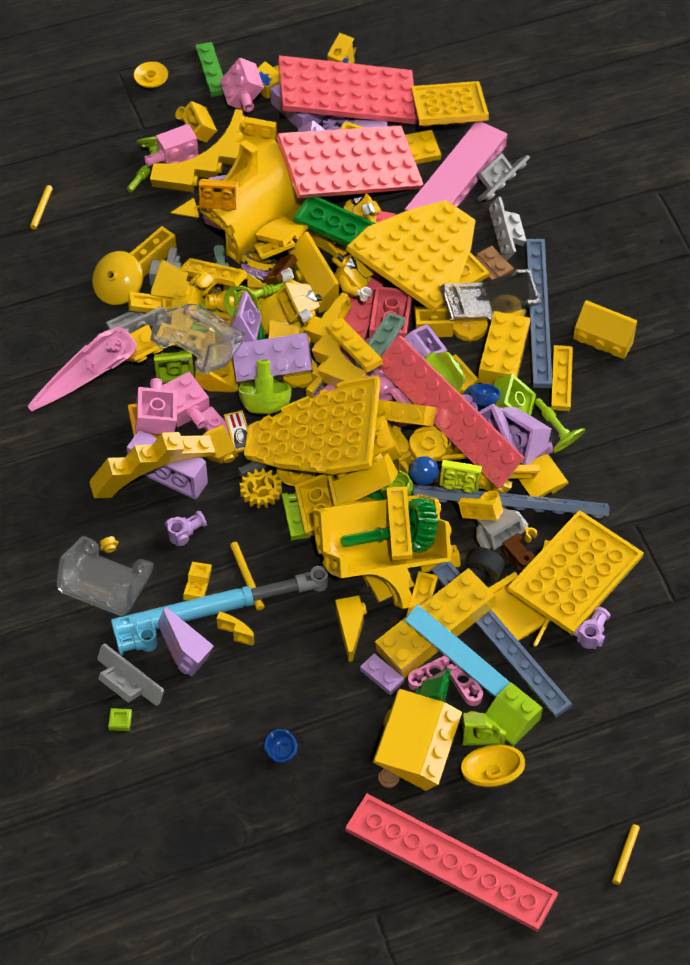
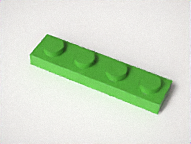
M212 42L196 45V52L211 97L224 95L220 83L223 74Z

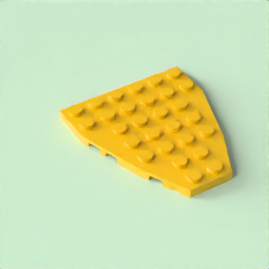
M445 200L410 209L368 226L347 246L346 251L435 313L455 293L471 250L475 219Z
M379 376L342 381L337 383V388L327 392L326 389H323L314 398L304 397L280 408L282 412L273 417L269 414L263 417L262 420L248 426L244 451L246 459L283 469L327 474L370 469L372 467L381 382Z

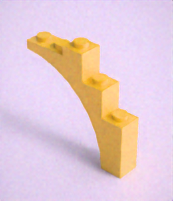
M235 109L232 121L224 135L204 153L177 163H153L150 177L152 187L194 192L195 186H198L199 177H216L222 172L223 164L234 165L240 143L243 139L241 130L246 124V117L243 116V111Z
M343 292L335 299L322 318L315 316L305 328L306 334L311 336V342L315 343L312 352L316 362H325L319 369L321 378L324 383L337 387L336 384L342 381L367 377L364 370L356 367L345 358L340 351V344L326 331V325L339 318L345 320V317L352 308L348 294Z
M179 432L161 433L152 445H135L126 457L107 458L89 481L94 498H112L126 484L147 472L182 460L213 456L215 450L210 435L180 436Z

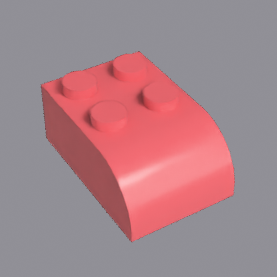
M376 286L369 338H372L388 312L405 317V324L398 335L403 338L408 335L412 297L399 288Z

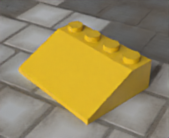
M399 689L373 762L425 791L437 786L462 712L445 702Z

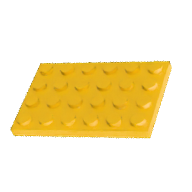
M579 510L508 586L507 591L571 635H574L583 622L591 616L595 609L599 607L641 560L644 552Z

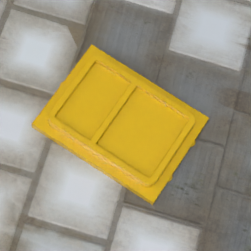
M514 572L489 587V589L495 594L496 606L491 610L514 637L520 641L541 628L546 617L507 591L508 586L518 576Z

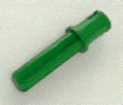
M376 527L375 530L343 535L340 538L342 547L375 541L381 543L383 540L391 539L390 527Z

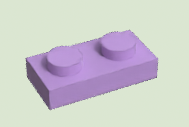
M373 654L360 666V671L389 695L404 683V677L376 654Z

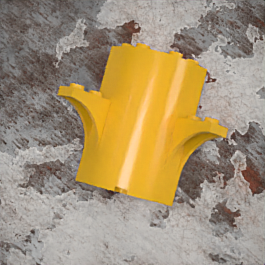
M246 140L240 143L235 163L223 179L238 181L237 210L200 208L199 199L200 212L226 231V255L238 264L242 262L241 256L244 251H256L254 245L263 242L258 240L256 233L262 227L279 218L293 221L294 216L306 199L297 198L280 147L276 141L272 142L260 153H258V149L254 144H250Z
M422 494L407 496L408 502L417 498L431 500L437 509V521L439 523L437 524V537L434 538V544H432L431 549L423 552L412 551L413 559L392 560L391 539L383 540L381 543L375 541L349 547H342L340 538L343 535L375 530L376 527H390L387 499L376 500L365 496L349 504L313 509L316 546L318 553L324 556L322 563L326 570L339 578L367 574L377 575L389 587L394 605L402 609L410 608L411 592L409 590L410 573L408 568L451 561V527L448 521L440 519L441 505L436 498Z

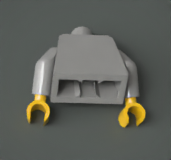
M503 508V513L498 521L477 519L476 537L480 547L495 550L502 545V542L516 533L522 534L525 532L524 540L527 543L532 541L530 535L534 539L537 536L536 529L529 528L527 521L520 512Z

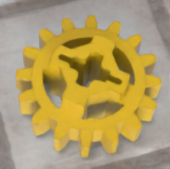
M262 468L261 472L254 469V474L247 472V477H242V483H240V495L244 497V502L250 501L251 507L257 504V508H260L261 505L268 508V503L274 505L275 499L279 500L282 493L281 480H278V475L272 476V471L270 470L266 473L264 468Z

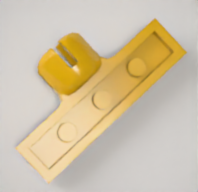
M189 258L180 267V269L188 273V276L193 277L189 284H193L201 296H206L216 284L232 287L239 286L247 277L245 270Z

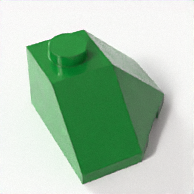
M447 668L422 681L421 689L417 688L415 694L445 702L451 680V669Z

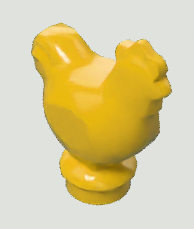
M228 290L222 291L217 295L214 293L207 294L205 296L206 309L215 310L217 308L227 312L224 306V295ZM230 296V304L234 307V297Z

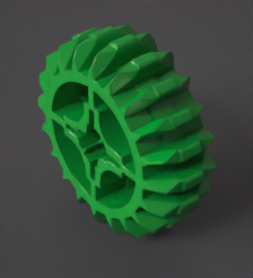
M425 498L412 499L408 502L412 551L423 552L431 549L432 544H434V538L437 537L436 531L438 530L437 524L439 523L437 521V509L431 500Z

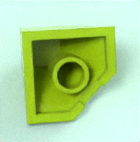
M475 711L463 713V745H505L506 731L487 715Z

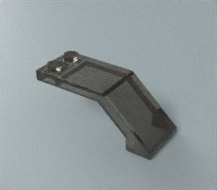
M517 269L511 274L483 283H446L440 286L450 321L492 319L494 311L509 314L541 303L530 269Z

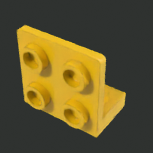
M246 117L245 127H242L241 133H243L242 141L246 140L250 144H254L258 149V153H260L272 142L276 141V122Z
M146 324L129 333L137 343V349L125 361L139 363L147 359L146 355L162 351V347L167 345L166 341H156L149 324Z

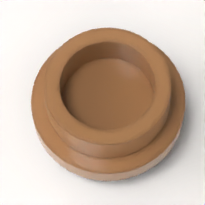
M382 769L378 775L379 783L386 788L395 787L400 778L386 769Z

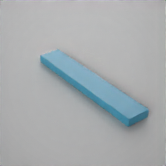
M418 604L405 618L404 621L494 698L510 683Z

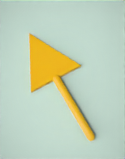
M193 198L172 211L171 214L200 218L197 210L199 205L196 206L195 199Z

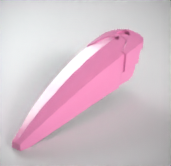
M115 327L112 330L104 331L91 343L85 345L58 371L34 397L28 408L32 412L55 402L93 381L109 369L117 367L136 352L137 343L128 331L122 327Z

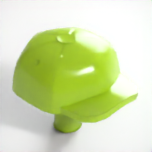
M446 351L440 353L431 352L425 355L423 358L460 393V388L466 379L461 370L460 363L454 360L452 355Z
M267 359L255 362L257 367V375L254 376L255 383H240V387H238L241 403L247 411L254 414L281 411L280 408L289 404L291 398L290 385L273 379V375L270 374L271 361Z

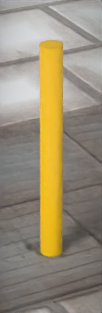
M231 543L230 547L246 585L250 586V589L256 588L238 543ZM262 600L254 601L257 610L264 609Z

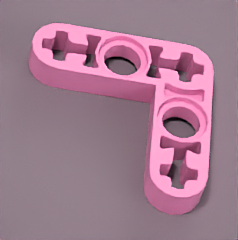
M446 656L417 668L408 675V686L416 691L417 688L421 689L422 681L433 676L429 672L432 668H437L440 671L445 670V667L446 669L449 668L451 669V680L464 701L470 706H477L482 702L483 691L479 684L457 665H449L451 660ZM463 675L468 677L469 681L467 683H460L457 678ZM414 678L421 679V683L414 681ZM471 687V692L474 695L477 694V698H474L473 696L470 697V690L468 688Z

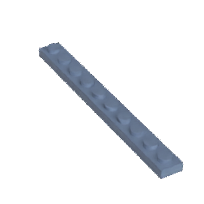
M527 239L533 388H552L545 239Z
M413 484V495H426L438 499L439 502L452 500L457 504L460 498L479 499L487 492L467 493L461 489L449 490L444 487ZM499 493L503 508L513 506L517 510L533 508L536 512L553 510V513L556 514L572 512L573 515L580 510L585 514H592V517L596 518L609 516L610 508L608 503Z
M450 561L440 563L431 569L432 574L438 577V581L443 587L460 575V572ZM492 610L475 622L476 626L555 718L572 707V703Z

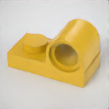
M497 491L485 492L479 499L460 498L458 501L462 518L498 521L503 513V507Z

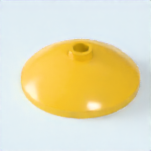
M115 251L104 256L96 265L93 273L94 291L98 298L107 304L118 306L128 303L129 293H138L143 283V269L138 259L124 251Z
M273 294L263 303L260 315L262 317L263 330L268 336L270 321L300 327V333H306L305 328L308 324H304L302 320L294 323L289 322L277 294Z
M489 745L469 753L462 761L461 770L464 778L474 785L480 787H499L514 781L523 772L525 759L523 754L514 747Z

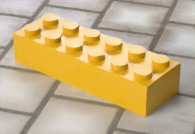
M468 568L424 602L421 607L457 637L496 606L495 594ZM404 618L378 638L375 644L380 656L396 672L406 678L410 672L420 667L439 650L404 621Z

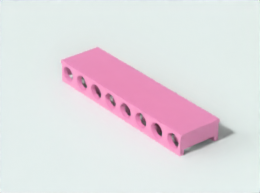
M475 122L405 208V211L445 200L458 207L480 178L477 174L506 147L507 133L483 122Z

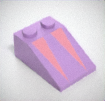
M165 607L157 624L179 670L192 677L207 660L214 646L170 609Z

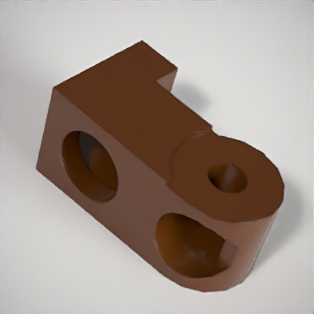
M516 533L502 542L501 552L519 572H522L535 556L532 552L526 550L522 545L523 537Z

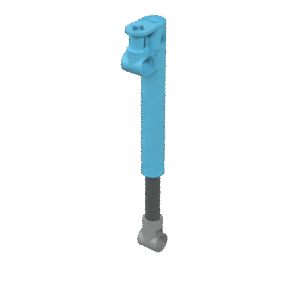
M315 566L310 572L295 575V578L252 589H250V586L241 587V589L237 588L111 619L119 654L122 656L124 652L134 649L150 652L157 647L155 629L159 628L157 623L165 607L186 622L219 614V611L227 612L243 608L244 606L254 605V601L294 591L299 593L312 589L323 591L328 586V571L323 566Z

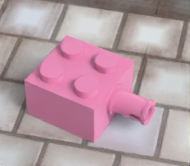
M239 58L220 80L228 105L246 112L254 109L252 101L264 88L256 64Z
M189 124L156 135L158 152L144 156L147 167H150L153 163L170 164L198 156L197 137Z
M190 372L162 385V389L177 390V427L193 420L198 429H202L208 424V420L205 419L202 412L210 408L209 397Z
M154 378L150 381L151 388L138 387L135 432L139 430L144 433L154 434L175 432L177 422V390L162 389V380L159 378Z

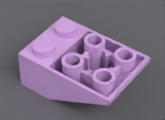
M428 324L411 331L404 337L422 357L431 352H447L446 347Z

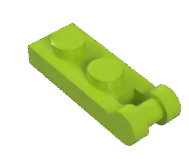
M296 491L293 494L281 493L291 541L310 538V535H306L304 531Z

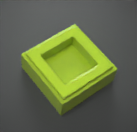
M111 708L109 730L130 731L132 709Z

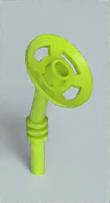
M156 137L142 138L136 141L137 145L149 148L150 155L158 152ZM145 164V166L141 167L137 172V176L127 187L129 192L132 193L140 182L148 177L152 166L147 167Z
M285 283L262 286L261 289L253 292L244 286L231 287L224 295L225 309L233 317L235 307L241 297L239 294L247 291L251 299H254L258 310L259 302L257 298L275 294ZM230 296L234 297V307L230 304Z
M540 398L535 400V404L541 410L542 416L559 433L560 440L553 449L554 453L569 446L585 432L584 428L571 432L565 429L550 407H547Z

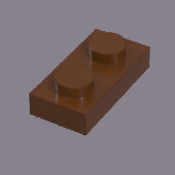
M295 255L281 257L265 277V283L267 285L282 283L283 276L280 272L287 268L293 269V265L297 261Z

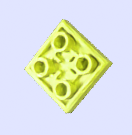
M443 460L439 486L449 490L461 489L467 493L478 492L482 466Z

